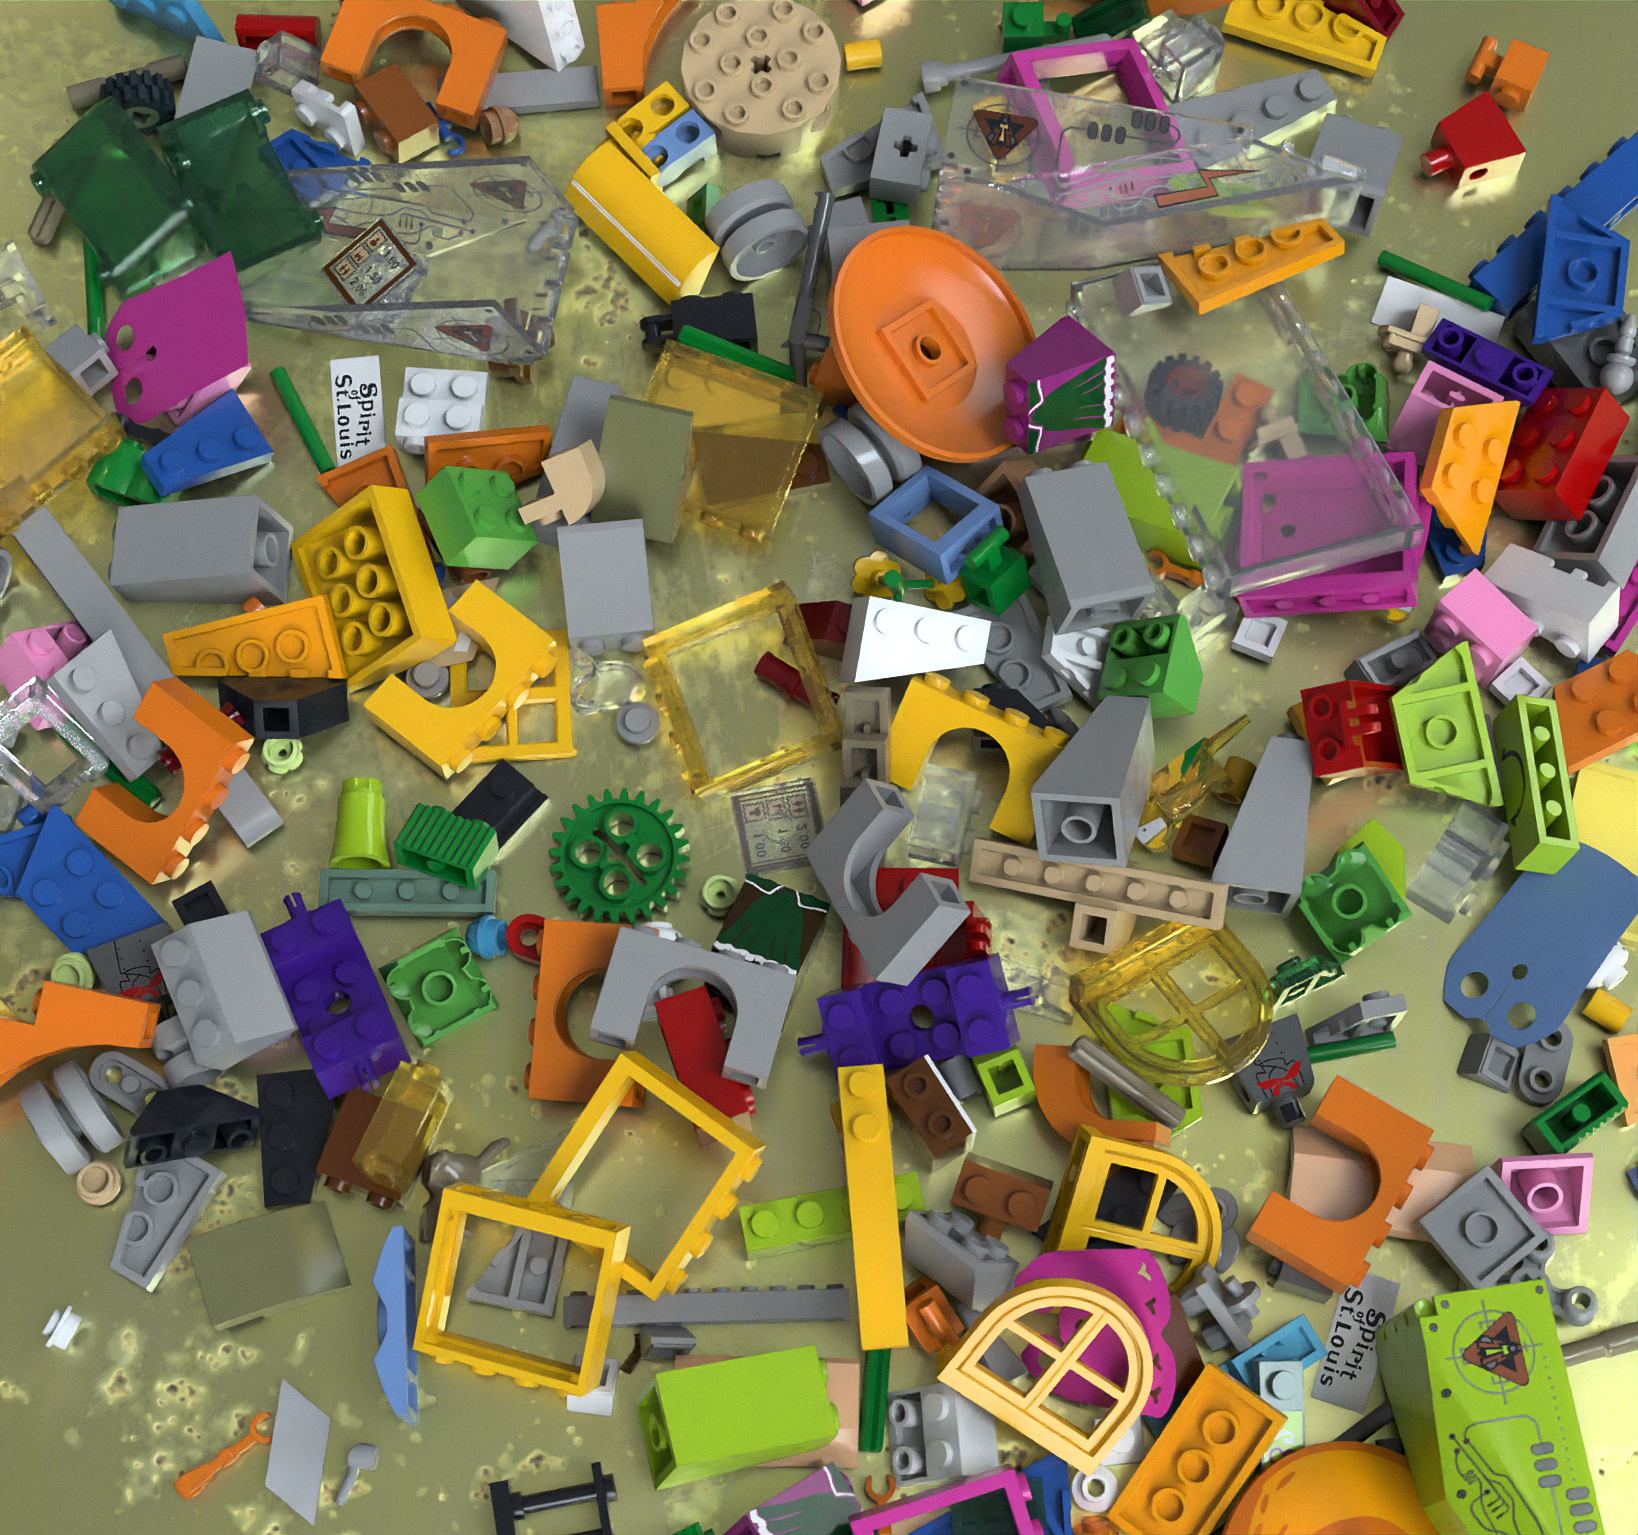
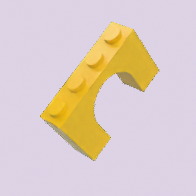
M477 579L448 611L453 626L489 653L496 662L494 679L488 690L479 699L468 705L454 708L441 707L425 700L391 673L363 704L370 721L445 780H448L454 772L460 773L468 766L473 758L472 751L482 740L488 741L497 733L502 724L501 719L511 708L515 710L523 704L529 695V687L539 676L541 678L546 677L553 670L558 660L555 639Z
M930 671L926 672V675L923 673L917 674L911 679L891 725L890 782L911 791L920 782L934 747L943 733L952 729L966 727L981 730L992 736L1001 745L1007 756L1010 768L1006 791L989 828L1029 846L1036 838L1031 799L1032 787L1069 743V735L1051 726H1045V729L1039 728L1029 723L1030 718L1016 709L1006 708L1005 711L990 705V699L977 691L967 689L965 693L949 686L951 681L938 673Z

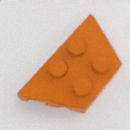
M1626 650L1554 686L1552 698L1556 700L1568 775L1638 741V655Z

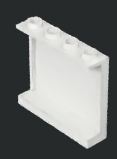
M456 0L479 18L489 17L498 21L503 28L507 29L509 39L554 69L557 73L568 63L575 61L585 47L573 0Z

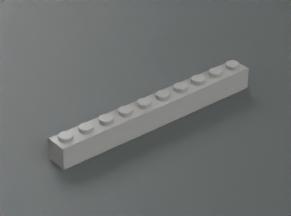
M843 1284L826 1285V1289H815V1285H799L798 1290H787L786 1286H770V1291H758V1287L746 1286L741 1287V1291L730 1292L728 1287L713 1288V1292L701 1293L700 1288H686L684 1293H675L674 1296L668 1293L654 1302L639 1290H628L627 1295H617L611 1328L641 1327L642 1325L700 1326L850 1321L849 1288H843ZM585 1291L570 1292V1296H563V1325L565 1329H589L595 1296H587Z

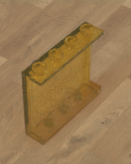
M24 324L0 343V540L6 535L14 533L23 521L39 508H43L51 503L55 495L72 481L83 477L88 468L104 455L116 450L120 442L128 437L113 412L108 414L41 347L35 335Z
M667 339L643 401L694 412L688 482L683 491L681 516L684 511L700 516L698 521L706 526L721 530L723 525L737 529L739 530L737 535L748 541L760 544L762 539L774 542L776 537L774 528L816 419L821 420L825 410L826 401L824 393Z

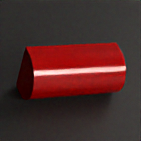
M238 14L236 17L235 33L238 45L260 51L259 56L320 57L322 30L319 16Z

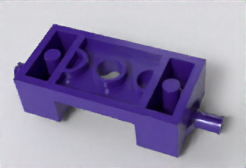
M299 892L291 893L297 907L294 906L288 894L283 899V902L291 919L260 935L303 1037L301 1041L312 1068L329 1100L360 1085L362 1091L371 1092L369 1081H371L374 1089H377L381 1084L378 1077L413 1061L341 898L317 909L307 911L302 895ZM339 999L350 1000V1004L345 1011L338 1014L329 1013V1008L335 1001Z
M998 952L923 969L908 986L889 982L883 983L875 980L829 991L817 998L823 1022L822 1033L803 1038L800 1037L797 1043L798 1047L815 1044L800 1049L799 1052L802 1057L827 1051L833 1062L837 1082L838 1067L883 1064L885 1074L890 1070L907 1067L927 1054L932 1061L966 1054L967 1058L1010 1049L1020 1041L1021 1038L1013 1009L1035 1005V997L1030 996L1017 999L1031 995L1033 993L1031 986L1008 991ZM922 1004L931 1009L934 1015L931 1027L921 1028L913 1022L912 1009L915 1005Z

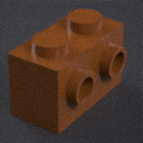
M395 63L354 83V102L352 104L356 107L359 122L363 125L368 124L374 132V138L380 150L384 154L390 153L398 165L439 144V120Z

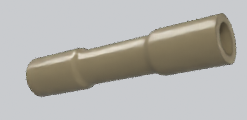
M181 53L150 62L144 67L133 70H136V74H142L143 70H148L151 72V76L155 73H160L163 75V79L168 78L171 82L184 79L188 69ZM129 71L123 72L125 76L129 75ZM98 77L67 86L66 90L73 110L101 103L100 86L102 83L106 84L105 80L108 77Z
M1638 1321L1601 1331L1592 1337L1561 1345L1566 1368L1605 1357L1613 1358L1637 1351Z

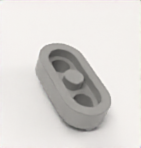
M1564 1022L1557 1031L1552 1033L1558 1039L1557 1046H1550L1546 1043L1545 1038L1533 1044L1523 1046V1054L1515 1078V1088L1518 1096L1531 1106L1542 1107L1549 1105L1562 1092L1574 1041L1571 1030ZM1540 1074L1546 1077L1548 1087L1541 1088L1537 1086L1534 1076Z
M107 1051L100 1054L93 1061L89 1071L91 1084L100 1094L138 1117L147 1106L145 1099L149 1093L170 1089L164 1077L119 1051ZM115 1070H122L121 1080L117 1083H109V1075Z

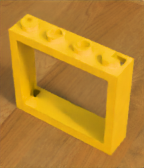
M636 1050L619 1055L527 1198L565 1208L557 1202V1199L635 1081L735 1152V1156L657 1274H654L629 1254H625L621 1277L655 1302L668 1293L674 1296L679 1286L686 1281L689 1273L684 1268L692 1256L698 1259L708 1248L714 1238L709 1231L716 1220L719 1218L724 1221L736 1206L739 1198L734 1193L743 1180L749 1183L759 1171L758 1167L763 1161L759 1158V1155L766 1144ZM573 1241L602 1262L603 1248Z
M462 1181L444 1187L412 1349L428 1353V1356L436 1358L435 1362L450 1364L457 1361L470 1365L469 1370L477 1374L495 1375L497 1372L512 1376V1382L520 1386L538 1387L541 1384L555 1388V1393L561 1397L572 1395L582 1398V1396H586L600 1385L631 1225ZM467 1213L604 1249L581 1367L445 1331Z

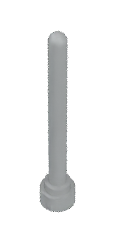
M1103 33L1018 51L1112 41L1108 34ZM1011 52L945 65L944 61L936 63V59L921 61L920 67L925 93L941 91V87L947 86L948 81L1000 71Z

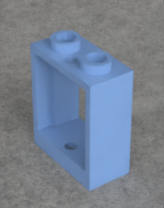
M928 464L868 513L876 544L945 585H948L959 576V571L965 566L963 558L996 526H1003L998 504ZM933 500L964 517L936 542L905 525Z

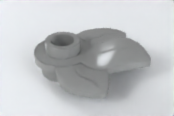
M1211 1187L1210 1190L1215 1200L1222 1206V1214L1220 1216L1222 1225L1221 1247L1214 1268L1219 1273H1224L1232 1266L1240 1249V1237L1233 1225L1238 1216V1206L1235 1198L1228 1191L1222 1188ZM1184 1193L1176 1194L1169 1199L1158 1214V1217L1167 1225L1173 1227L1169 1236L1195 1242L1196 1227L1192 1207ZM1168 1254L1172 1264H1186L1189 1258Z

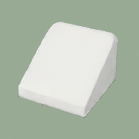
M582 1354L574 1355V1366L581 1367ZM605 1358L598 1388L586 1396H582V1398L567 1395L568 1411L611 1416L615 1402L620 1359Z

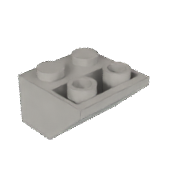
M931 1208L929 1211L910 1210L905 1220L904 1258L972 1310H985L994 1300L1002 1295L1020 1263L1007 1255L1009 1248L1003 1242L989 1235L983 1237L973 1229L975 1225L973 1220L957 1210L952 1209L950 1213L941 1212L934 1208Z

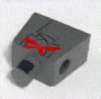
M167 921L86 950L107 992L161 1004L157 1025L171 1018L167 1007L174 1005L151 947L155 942L175 932Z
M1297 1013L1218 1042L1214 1057L1252 1114H1258L1273 1108L1282 1129L1296 1126L1307 1119L1299 1098L1311 1093L1315 1081Z

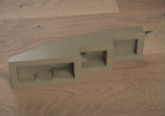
M848 685L844 691L845 734L842 738L843 781L840 785V807L864 778L890 784L891 687ZM887 850L885 851L878 868H886Z

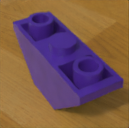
M1445 318L1441 319L1421 348V353L1427 360L1503 396V401L1517 400L1520 402L1519 408L1532 407L1554 371Z

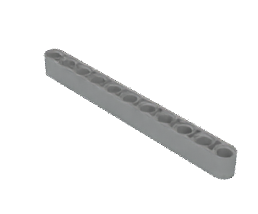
M24 477L0 492L1 521L92 642L111 628L142 700L152 682L173 678L174 675ZM244 768L233 776L227 786L229 794L223 804L217 809L249 849L284 824V822Z

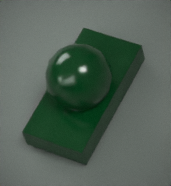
M1102 0L1073 16L1071 24L1076 39L1105 33L1112 40L1134 38L1139 28L1153 20L1147 0Z

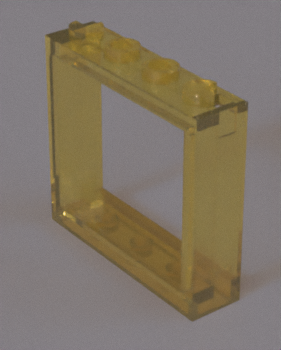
M784 580L643 639L647 655L644 656L646 662L644 664L645 669L652 680L656 678L660 692L655 694L657 704L665 718L670 717L674 731L669 732L671 744L678 756L683 755L687 769L682 772L683 778L688 783L692 795L697 794L708 804L842 748V738L845 734L843 723L795 593ZM777 613L821 734L713 778L671 657Z

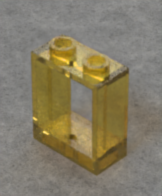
M417 1059L414 1065L401 1060L352 1159L366 1179L406 1196L454 1098L446 1084L447 1080L440 1076L442 1071L438 1067L420 1059Z

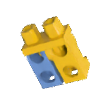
M667 80L623 114L617 122L613 121L606 126L607 138L593 150L594 152L597 148L610 141L661 191L663 190L662 186L673 182L684 170L702 158L704 161H707L718 153L715 132L693 108L690 110L689 104Z

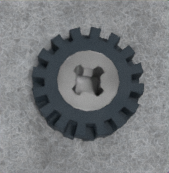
M129 70V75L125 76L122 72L115 74L116 79L108 77L105 80L106 84H101L99 92L102 119L104 125L109 126L110 131L115 132L119 130V135L126 136L128 132H132L133 137H140L142 132H145L147 136L154 135L153 130L161 133L166 130L165 126L171 127L173 125L176 114L173 85H171V81L168 78L163 79L162 74L155 73L151 76V72L148 70H143L142 74H136V70Z

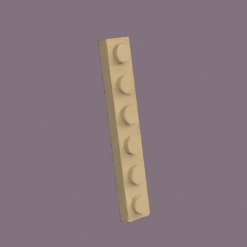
M984 837L974 838L968 879L971 882L1072 902H1081L1214 930L1223 928L1229 884L1132 865L1120 867L1040 861L1037 847Z

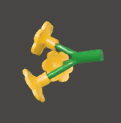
M881 550L873 551L869 557H858L853 564L855 575L850 582L851 588L856 593L863 594V597L872 596L883 599V597L893 596L894 601L903 603L902 595L906 593L907 589H924L927 599L935 601L942 610L951 609L955 602H961L965 598L960 575L948 585L943 584L925 573V579L903 580L900 575L901 566L899 563L889 560L888 555Z

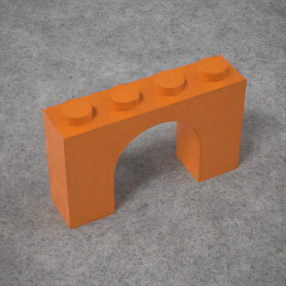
M428 0L343 1L320 59L323 76L354 86V83L366 78L378 47L387 37L406 29L427 31L437 36L447 46L452 56L435 102L437 117L473 130L476 129L479 115L483 111L508 46L507 29L503 28L498 21L492 18L481 17L478 19L469 16L461 8L450 3L439 5Z
M177 677L152 682L133 718L165 742L178 757L184 774V791L178 807L171 815H163L152 810L118 782L93 788L74 822L75 825L151 885L169 879L174 880L185 871L189 864L188 854L192 847L206 835L209 829L207 821L213 811L226 800L229 794L227 786L233 776L241 771L250 757L248 750L255 737Z
M544 920V929L539 931L536 943L537 953L541 956L540 973L535 975L532 986L533 998L537 1000L536 1016L531 1019L528 1029V1040L530 1045H533L531 1063L527 1064L524 1073V1086L529 1090L528 1099L588 1104L616 1060L597 1059L579 1049L568 1031L566 1012L570 997L577 986L586 978L608 970L620 927L623 926L631 929L632 925ZM645 926V927H648V928H651V929L655 930V931L658 933L657 936H659L660 930L655 929V928H652V927H649V926ZM635 1081L619 1106L644 1108L646 1088Z
M1337 1075L1309 1124L1347 1145L1365 1161L1371 1173L1373 1183L1372 1198L1367 1210L1351 1219L1328 1220L1312 1214L1272 1190L1244 1239L1342 1295L1350 1285L1358 1288L1367 1274L1371 1264L1364 1261L1371 1246L1379 1249L1386 1239L1392 1225L1385 1220L1393 1206L1401 1210L1409 1197L1413 1186L1407 1183V1180L1414 1168L1422 1171L1428 1162L1434 1147L1427 1143L1435 1130Z

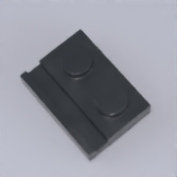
M502 758L451 813L456 817L461 816L464 820H482L496 830L499 853L498 857L494 860L495 862L550 803V799Z

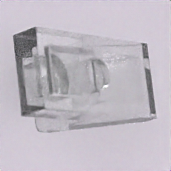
M12 240L4 245L0 255V311L18 302L27 320L36 317L42 330H45L57 324V321Z
M1000 956L1008 991L1031 986L1033 990L1031 995L1017 999L1030 996L1035 997V1005L1020 1007L1015 1010L1072 1026L1084 985L1082 981L1048 961H1044L1043 968H1039Z

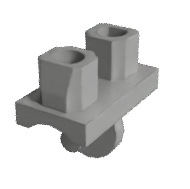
M1209 1261L1196 1267L1195 1280L1179 1290L1178 1298L1182 1309L1191 1318L1207 1309L1211 1311L1215 1318L1202 1324L1201 1333L1213 1352L1230 1347L1233 1344L1239 1353L1252 1347L1248 1334L1253 1329V1324L1250 1320L1257 1317L1260 1313L1254 1304L1261 1294L1258 1285L1254 1281L1240 1284L1234 1275L1229 1276L1222 1282Z

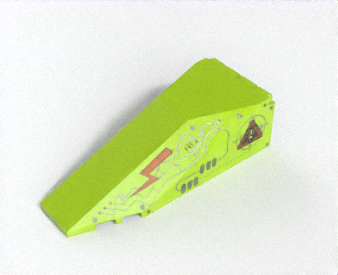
M1545 1278L1436 1295L1431 1297L1432 1303L1427 1299H1420L1376 1328L1375 1337L1377 1345L1375 1348L1381 1375L1423 1510L1440 1535H1605Z

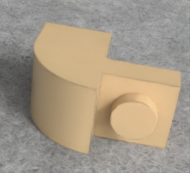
M586 440L543 460L541 464L553 491L529 501L518 508L524 524L539 519L542 526L564 516L568 525H571L592 511L601 500L605 488L604 468L592 440Z
M1128 860L1127 865L1140 867V862ZM1077 902L1074 908L1069 947L1108 955L1118 953L1126 946L1130 939L1137 914Z

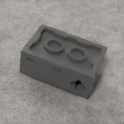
M1532 301L1522 307L1512 331L1538 364L1554 371L1551 378L1557 388L1601 387L1599 375L1602 368L1608 364L1606 355L1608 353L1615 354L1616 341L1620 336L1619 329L1627 317L1624 310L1618 323L1541 344H1531L1536 302ZM1637 327L1636 336L1633 338L1632 353L1629 355V357L1636 359L1635 365L1631 367L1634 380L1632 386L1626 392L1618 395L1611 394L1618 404L1638 393Z

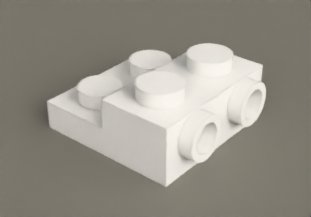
M406 367L403 395L399 397L395 428L398 448L411 454L423 455L424 436L484 431L490 381L488 372Z

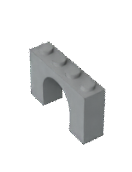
M864 778L804 852L813 867L815 877L822 883L829 895L832 908L840 915L849 931L848 936L850 940L857 946L864 958L869 974L875 980L883 983L889 982L908 986L971 911L953 880L920 873L887 911L883 912L881 910L875 888L879 863L885 851L914 818V815L896 785Z
M632 925L631 929L621 926L591 1022L589 1040L626 1051H633L646 1007L652 996L661 987L672 981L680 979L702 980L712 984L726 996L734 1013V1031L721 1077L765 1089L797 975L788 973L789 970L786 967L777 963L764 962L762 965L744 961L745 957L734 951L719 950L718 953L701 949V944L688 938L677 937L675 941L657 936L658 933L655 930L645 926Z

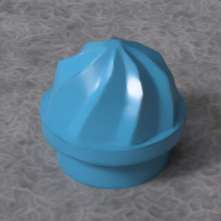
M484 915L474 919L472 924L468 925L465 933V942L468 948L485 959H491L495 955L504 954L508 948L506 940L508 924L505 920L497 919L494 915Z

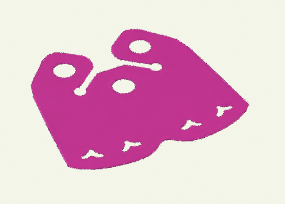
M1147 1249L1062 1250L1038 1256L1017 1275L1014 1280V1288L1031 1282L1035 1278L1082 1280L1113 1293L1135 1313L1148 1337L1152 1360L1155 1354L1158 1353V1364L1162 1368V1371H1159L1153 1365V1380L1150 1391L1155 1390L1157 1387L1161 1388L1160 1393L1157 1394L1158 1403H1155L1153 1397L1149 1394L1140 1414L1162 1418L1167 1413L1173 1400L1176 1385V1364L1171 1348L1161 1335L1163 1328L1169 1321L1171 1305L1165 1278L1154 1256ZM1142 1263H1145V1271L1150 1275L1151 1281L1138 1274ZM1153 1297L1156 1298V1301L1153 1304L1156 1313L1155 1315H1153L1150 1309L1145 1305V1303L1149 1302ZM1054 1306L1039 1308L1033 1311L1045 1314L1049 1313ZM1063 1306L1058 1312L1060 1335L1064 1343L1076 1331L1075 1324L1080 1318L1086 1319L1090 1312L1068 1306ZM1106 1323L1079 1358L1084 1364L1123 1389L1128 1373L1127 1352L1118 1334ZM1040 1334L1041 1336H1043L1044 1338H1046L1047 1340L1061 1348V1346L1051 1336L1046 1334ZM1029 1343L1021 1354L1022 1362L1027 1366V1370L1038 1378L1044 1370L1038 1363V1355L1042 1350ZM1071 1369L1065 1373L1052 1389L1054 1394L1063 1398L1109 1409L1117 1400Z

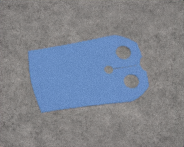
M1580 841V850L1556 874L1550 875L1524 871L1485 919L1454 953L1446 968L1444 1001L1466 1019L1470 1017L1484 1019L1490 1029L1491 1036L1514 1048L1533 1044L1557 1031L1608 954L1638 914V877L1610 856ZM1523 964L1528 969L1526 977L1519 980L1514 979L1512 976L1513 968L1516 965ZM1472 972L1484 974L1489 982L1487 991L1478 998L1466 997L1461 990L1463 979ZM1528 1003L1534 1008L1536 1012L1535 1020L1529 1027L1516 1029L1509 1024L1508 1013L1515 1004Z

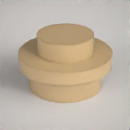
M106 1160L90 1161L89 1165L78 1171L75 1179V1188L78 1195L91 1205H104L112 1201L118 1195L122 1184L119 1170Z

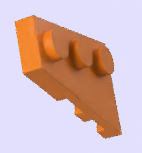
M546 424L424 436L425 485L444 466L506 471L514 484L544 472L541 462L548 458L552 447V431Z
M388 445L315 477L339 507L370 485L408 489L431 561L435 560L397 451L392 445Z

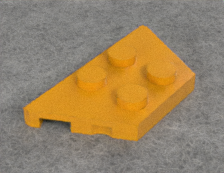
M1517 400L1441 408L1419 490L1427 502L1435 507L1437 517L1443 526L1455 530L1462 541L1458 548L1466 556L1479 555L1520 406V402Z

